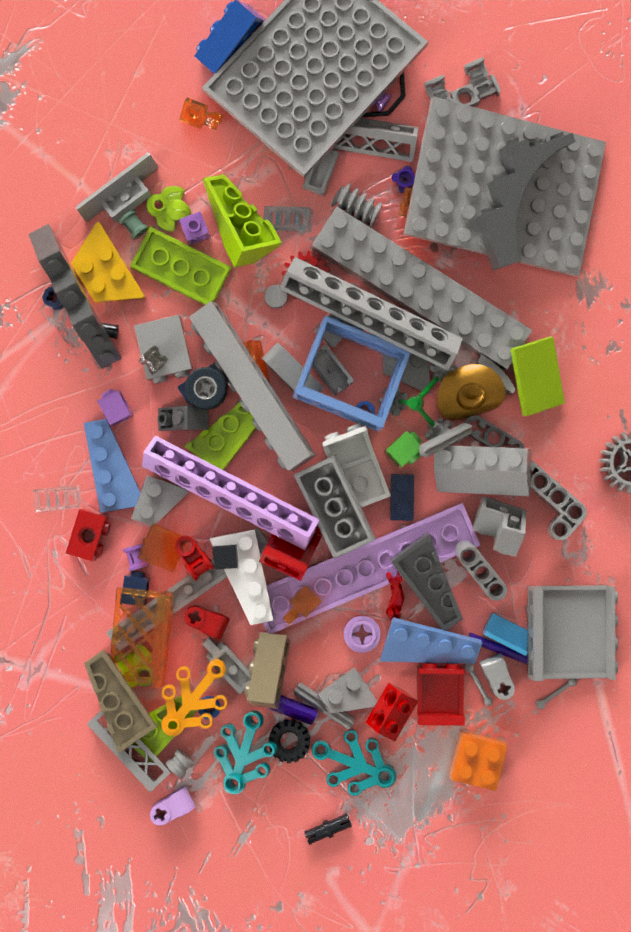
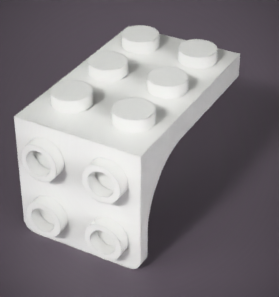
M359 423L346 429L347 433L340 436L338 432L325 436L326 441L322 442V446L327 458L334 455L337 456L361 507L391 496L371 445L366 426L361 427Z

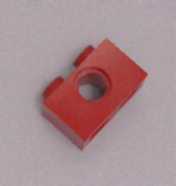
M79 509L65 554L91 562L96 561L97 557L100 558L104 545L101 544L103 535L107 536L111 525L108 522L109 517L85 509ZM88 529L95 533V539L92 542H88L84 537Z

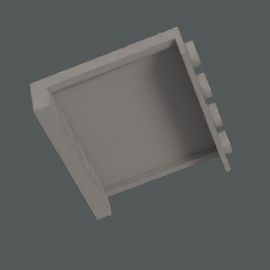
M527 586L529 679L533 681L576 678H608L615 680V674L618 672V662L615 660V651L618 649V639L615 637V627L618 626V616L615 614L618 593L615 591L614 586Z

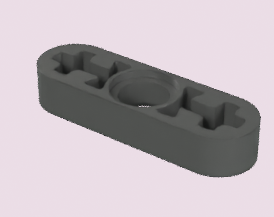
M471 416L464 422L469 424V422L477 420L480 428L485 429V426L489 427L485 431L483 439L479 437L482 432L474 430L469 435L487 447H500L506 437L509 439L506 444L510 446L517 444V448H524L521 441L480 416ZM492 431L500 435V441L496 445L488 441V434Z

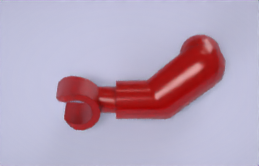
M397 571L396 576L391 578L390 572L386 573V578L391 584L392 593L386 608V615L390 620H392V617L400 619V611L405 600L402 585L400 584L402 577L399 571Z

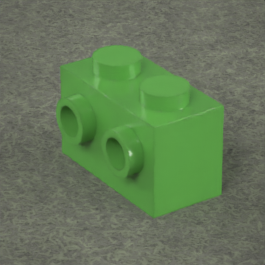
M406 431L384 452L399 468L403 467L407 462L411 465L421 456L419 454V446L422 440L415 432L409 433Z

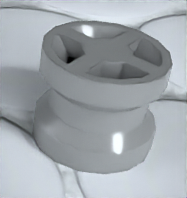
M177 749L175 756L165 764L175 775L183 778L186 775V770L192 768L195 762L183 750Z

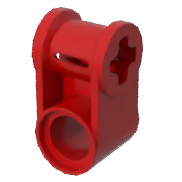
M183 535L176 540V552L195 581L199 580V576L209 569H214V564L195 539L188 535ZM192 542V549L184 553V544Z
M198 605L189 607L184 616L187 625L218 640L222 639L230 621V618ZM195 610L199 611L201 620L197 619L195 622H192V617L189 613H194Z

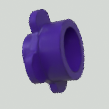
M405 166L398 173L392 175V181L397 183L400 193H406L414 184L415 175L409 166Z

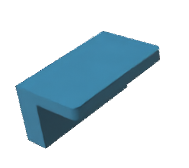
M491 613L482 633L527 656V630Z

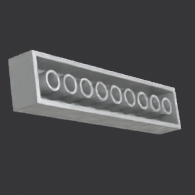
M337 206L312 244V251L318 253L410 313L463 338L462 346L478 356L483 355L501 368L503 372L512 363L510 349L523 345L532 329Z

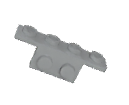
M146 153L88 198L84 199L75 208L86 222L105 209L116 223L124 214L152 196L142 181L159 168L152 156Z

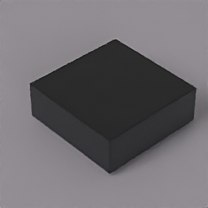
M237 544L213 546L214 570L239 567Z

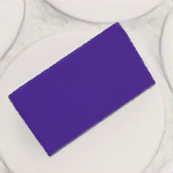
M283 695L280 697L279 708H270L275 712L309 725L313 724L318 714L317 708Z

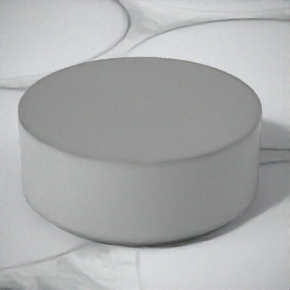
M272 285L265 291V301L271 308H281L287 302V292L280 290V285Z

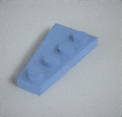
M107 419L84 423L100 513L135 507L140 490Z
M392 617L380 661L475 664L482 641L473 637Z

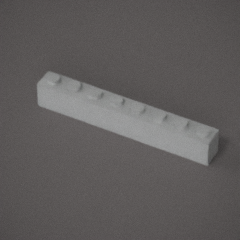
M210 301L189 317L193 323L191 328L198 336L201 335L205 341L203 346L210 355L213 354L216 358L215 365L219 371L227 375L229 387L233 392L239 394L241 397L240 404L247 412L250 411L254 417L252 419L254 426L265 434L266 438L264 440L271 450H275L279 456L277 461L284 470L295 471L314 458L316 454L220 306Z

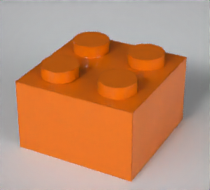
M459 730L448 773L450 779L497 791L507 744L503 740Z

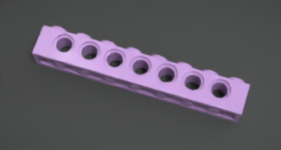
M154 436L143 452L142 467L303 550H306L315 534L319 519L157 436Z

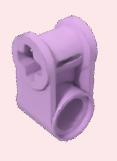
M186 786L175 790L154 804L150 811V819L154 824L164 825L196 808ZM158 808L161 811L166 810L164 817L162 815L157 816Z

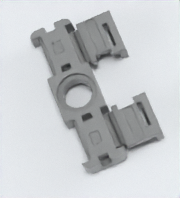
M483 57L464 65L463 70L465 74H469L471 78L470 84L452 92L446 91L443 86L445 85L444 75L424 83V88L430 101L434 96L461 103L458 97L465 93L471 97V101L464 105L472 107L478 106L480 100L496 94L498 97L501 89L494 75L491 74L488 79L489 73L484 65Z

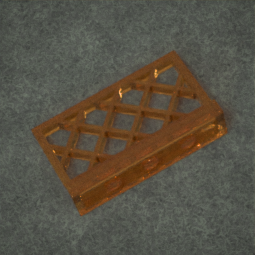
M116 588L110 658L114 664L122 660L129 668V671L123 675L126 681L153 684V687L158 688L163 687L166 681L174 592ZM122 594L131 595L136 603L126 609L121 602ZM147 597L157 598V607L151 612L142 603ZM137 605L147 614L138 622L129 612ZM124 615H127L134 624L126 632L119 625V619ZM148 617L155 624V630L150 634H147L140 626ZM134 628H137L145 637L136 645L127 635ZM123 637L132 647L124 654L117 648V642ZM146 640L153 647L152 653L147 657L138 648ZM133 650L142 659L134 667L125 658ZM145 663L151 670L150 678L141 677L135 669Z

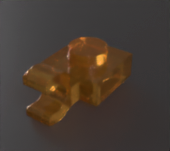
M187 97L184 100L179 121L201 129L204 124L211 129L217 130L223 115L217 112H207V105Z
M304 585L289 601L293 607L285 614L283 619L290 625L300 613L306 618L322 601Z

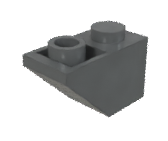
M196 406L158 408V431L209 430V410L200 409Z

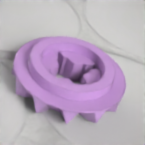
M357 616L346 624L344 640L353 651L360 653L368 652L379 643L380 628L371 617ZM361 624H363L366 632L372 633L364 637L363 644H361L359 636L352 635V633L359 632Z

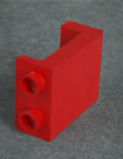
M317 526L315 534L306 550L271 534L259 562L301 581L322 536L319 527Z
M423 663V666H417L418 725L465 726V669L460 667V663H446V667H439L437 663Z

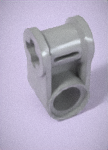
M499 653L479 661L493 694L502 700L511 698L515 688L502 654ZM501 683H503L506 686L508 685V687L505 689L506 693L504 694L501 691H498V689L501 688Z

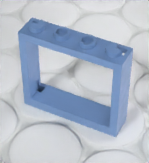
M324 316L292 398L379 432L384 427L410 352L373 334L363 332V329L355 325L349 326L341 323L342 320L337 317L334 319ZM325 331L397 359L377 415L305 387Z

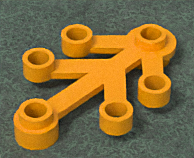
M214 659L208 664V673L192 693L189 681L190 669L182 666L177 670L176 676L180 680L183 703L178 711H176L174 699L177 692L175 686L168 684L163 688L162 696L166 700L167 715L163 718L161 725L167 735L177 736L187 727L201 726L206 729L212 725L213 717L209 713H203L200 717L185 718L191 710L207 708L223 710L227 706V698L224 695L200 699L215 679L224 676L226 665L222 660ZM219 666L221 672L218 674L213 673L212 667ZM181 670H186L188 672V676L183 678L180 676L179 672ZM171 688L173 690V695H166L165 689ZM223 699L225 704L218 706L216 700ZM208 717L210 723L207 725L203 724L201 719ZM175 721L177 723V727L174 729L169 726V722Z

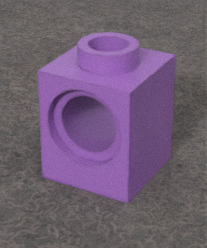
M201 211L179 219L190 246L211 238Z
M113 389L101 394L102 398L97 401L111 426H115L133 416L119 390L115 392Z

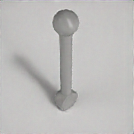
M465 664L464 668L471 674L484 698V704L491 706L493 700L487 696L473 670V664Z
M569 679L568 683L545 699L537 700V708L543 709L548 701L570 686H576L577 680Z

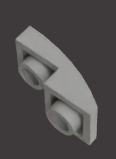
M481 355L475 365L492 368L503 381L506 388L505 396L507 393L509 395L513 394L515 387L508 376L494 362Z

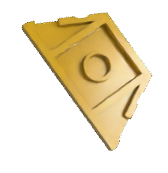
M98 221L72 260V266L95 303L144 299L145 295Z

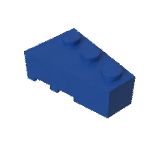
M239 0L231 1L225 7L224 16L220 21L217 20L212 25L210 35L206 40L203 39L196 48L197 52L194 57L214 74L245 43L254 30L265 21L253 8Z

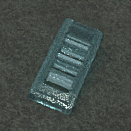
M265 206L264 220L268 219L276 231H312L313 210L311 208ZM273 212H276V225L272 224ZM282 213H285V225H281ZM292 214H295L294 225H291ZM301 214H303V225H300Z

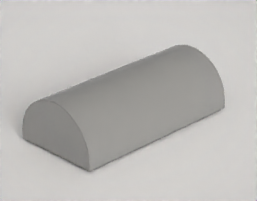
M336 455L294 474L313 516L319 519L318 527L334 559L376 540Z

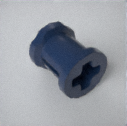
M53 286L45 289L42 296L44 303L53 310L63 309L64 306L58 297L56 298V303L51 301L55 294Z

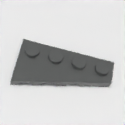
M428 532L390 559L442 630L447 631L463 619Z

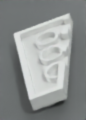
M256 530L210 538L213 546L237 544L239 567L224 570L250 625L273 621L263 565L259 562L261 555Z

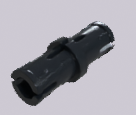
M345 813L333 820H324L323 824L305 830L304 833L306 838H308L309 845L326 837H329V839L334 837L335 833L351 828L352 824L348 814Z

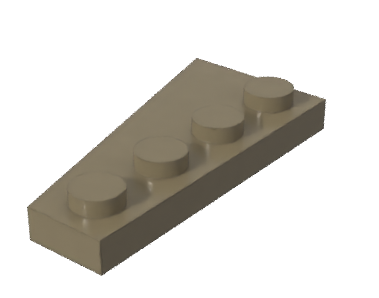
M105 649L84 663L94 692L97 695L100 708L106 719L110 735H112L117 753H120L157 727V724Z

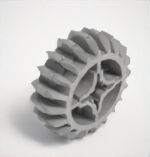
M623 432L620 433V439L617 436L612 437L614 444L611 442L605 443L609 451L601 450V454L605 455L606 459H599V463H605V467L600 468V472L607 471L608 474L603 477L604 480L612 478L609 484L610 487L618 484V492H622L625 488L626 493L631 494V482L619 476L620 473L625 471L631 474V467H625L627 465L626 462H629L627 458L631 459V452L624 446L625 444H631V432L628 436ZM618 450L620 463L614 468V456Z

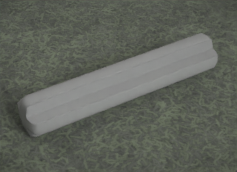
M463 423L419 446V454L429 457L471 435L473 432L471 424Z
M299 683L294 689V694L347 729L353 726L355 722L353 716L347 712L329 714L318 698V693L303 683Z

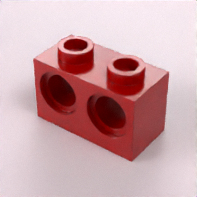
M388 682L365 723L378 734L396 741L418 701L406 691Z

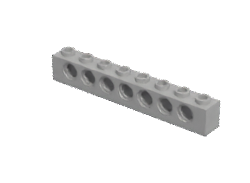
M294 257L279 288L447 371L454 361L463 339Z

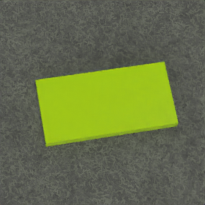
M151 226L130 265L131 269L203 305L210 301H216L232 270V267Z

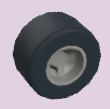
M202 367L194 370L188 376L185 382V393L187 399L194 406L200 409L211 410L224 402L227 396V384L224 377L217 370Z

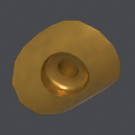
M483 365L462 366L449 372L442 379L437 391V406L443 417L451 421L461 420L499 408L505 400L506 388L501 377L492 368Z

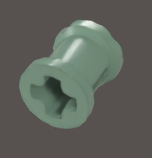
M135 209L124 214L119 220V223L124 225L131 233L133 240L140 238L149 229L136 216L137 212Z

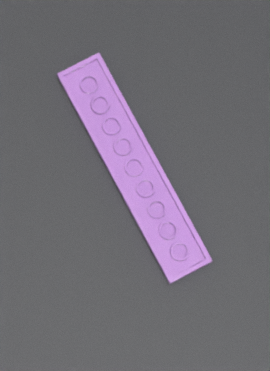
M463 503L377 538L335 559L332 557L307 568L301 581L287 576L267 585L274 619L273 621L263 623L267 633H275L390 584L386 578V573L390 572L391 578H393L398 571L390 559L427 532L430 535L440 562L456 556L455 547L461 541L467 540L472 542L475 547L480 546Z

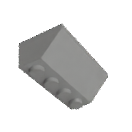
M448 446L434 453V473L437 491L530 496L532 450L527 448Z

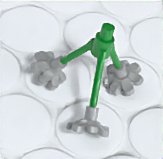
M431 363L429 369L433 371L432 381L418 396H413L409 400H406L408 395L405 392L400 393V388L398 387L389 413L392 411L393 416L400 415V410H405L407 405L411 410H417L428 422L427 426L430 430L425 433L427 440H431L451 430L449 429L453 425L451 421H445L443 418H438L435 421L429 417L423 409V398L437 382L441 383L442 379L449 372L458 367L450 366L447 371ZM383 397L379 399L380 404L382 403Z

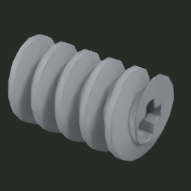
M348 183L345 187L342 186L335 195L331 206L333 207L339 203L338 207L340 209L346 208V212L350 215L354 212L356 219L359 220L362 217L361 222L364 224L370 222L369 227L372 228L381 213L382 203L380 202L378 205L373 206L375 198L372 197L369 201H365L367 193L359 197V188L351 192V183Z

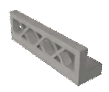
M360 118L344 135V139L339 141L332 149L413 162L419 127ZM356 135L362 136L366 143L358 146L351 139ZM381 139L385 140L389 146L381 150L377 149L373 143ZM401 143L411 144L410 154L400 153L396 146Z
M101 710L87 725L147 790L151 792L171 771L141 739L136 741L138 745L131 744L128 746L129 751L125 748L120 753H117L109 729L99 720L104 715ZM132 748H142L146 752L145 762H138L132 756ZM148 756H149L154 762H148ZM148 765H158L164 773L155 780L148 773Z

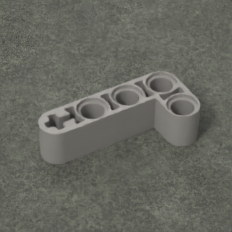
M531 460V472L533 470L535 472L531 474L530 490L557 512L547 526L548 535L556 540H565L585 519L587 514L586 508ZM537 476L543 477L545 481L544 486L540 489L534 484V479ZM555 491H559L562 495V500L557 504L551 498ZM572 506H576L579 509V515L575 519L569 515V510ZM558 523L564 526V532L561 536H557L554 533V527Z

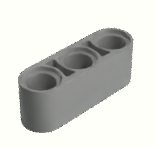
M277 342L261 359L295 391L303 366ZM309 373L305 387L321 393L324 387Z
M467 540L459 542L455 547V554L462 565L490 599L495 601L502 600L507 594L506 584L472 542ZM466 550H472L470 556L463 557V553ZM480 567H486L482 574H476ZM499 584L495 591H490L492 585Z

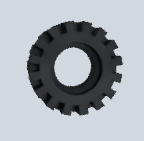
M284 719L282 722L279 721L275 727L273 726L268 742L272 741L277 745V752L273 755L275 759L278 758L282 763L286 761L287 764H291L292 761L296 763L300 758L303 759L305 754L308 753L310 735L308 729L300 721ZM288 732L294 733L299 741L298 745L291 750L285 749L280 743L282 735Z

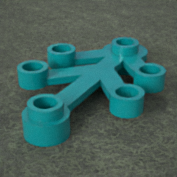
M257 710L248 712L243 718L244 726L247 729L241 748L235 738L236 728L233 724L228 723L220 730L221 736L226 739L228 746L221 744L216 747L214 756L219 759L226 774L223 786L230 794L241 793L245 789L247 782L256 778H265L271 771L269 764L262 762L256 766L255 770L243 774L245 765L265 756L271 757L277 752V745L272 741L265 743L262 748L250 752L256 730L264 723L263 715ZM253 716L257 717L258 723L253 721ZM226 728L231 730V735L226 733ZM267 746L272 748V753L267 751ZM219 749L224 751V755L220 754ZM230 750L236 761L234 768L228 759ZM260 767L265 769V774L260 771ZM233 779L238 782V785L233 783Z
M348 729L344 733V740L349 744L354 758L331 749L324 740H318L312 746V755L317 760L330 758L350 767L338 773L334 771L328 773L326 778L327 784L331 787H336L340 782L361 773L371 775V777L360 782L356 780L349 782L348 792L353 796H357L361 791L378 785L382 788H388L396 781V772L392 766L384 763L379 751V743L375 738H369L365 742L366 750L372 754L375 766L367 764L357 741L358 734L353 729ZM347 734H355V739L348 740ZM375 742L377 745L375 749H369L368 744ZM319 745H323L325 747V751L323 753H319L317 751V747ZM382 772H387L389 777L382 779L380 775ZM333 775L338 778L335 783L329 781V778ZM354 784L359 786V789L356 792H353L350 789V787Z

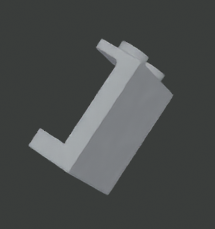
M179 315L134 325L146 378L148 381H153L154 384L167 381L166 377L173 375L176 378L189 376L190 371H193L182 328V319Z

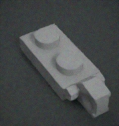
M210 636L207 637L202 643L209 651L206 657L209 659V662L214 659H220L225 663L226 672L223 677L241 695L245 691L246 685L250 684L251 675H249V668L222 641L217 644ZM214 666V668L220 673V667Z

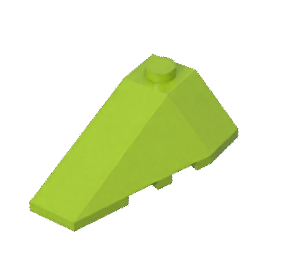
M224 174L203 179L224 248L234 268L256 263L281 246L282 242L273 225L268 219L264 220L257 213L258 209L253 204L249 205L242 198V192Z

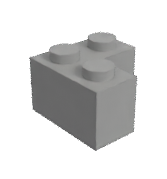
M483 496L474 517L473 530L481 535L494 537L493 550L503 555L516 557L525 536L527 510Z

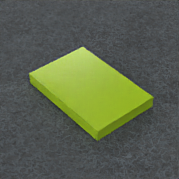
M549 336L511 348L522 415L530 416L564 404L565 400L554 337Z

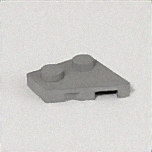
M410 353L400 381L423 391L430 383L429 361ZM383 354L384 375L392 376L397 359Z
M147 475L131 519L154 526L188 494L189 490Z
M355 668L350 669L317 694L329 714L375 707L377 703L376 698Z

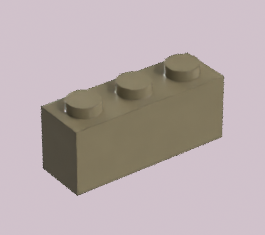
M259 632V638L254 641L253 651L256 654L254 661H251L249 667V675H251L250 684H247L245 688V698H247V701L252 706L279 708L291 642L286 635Z

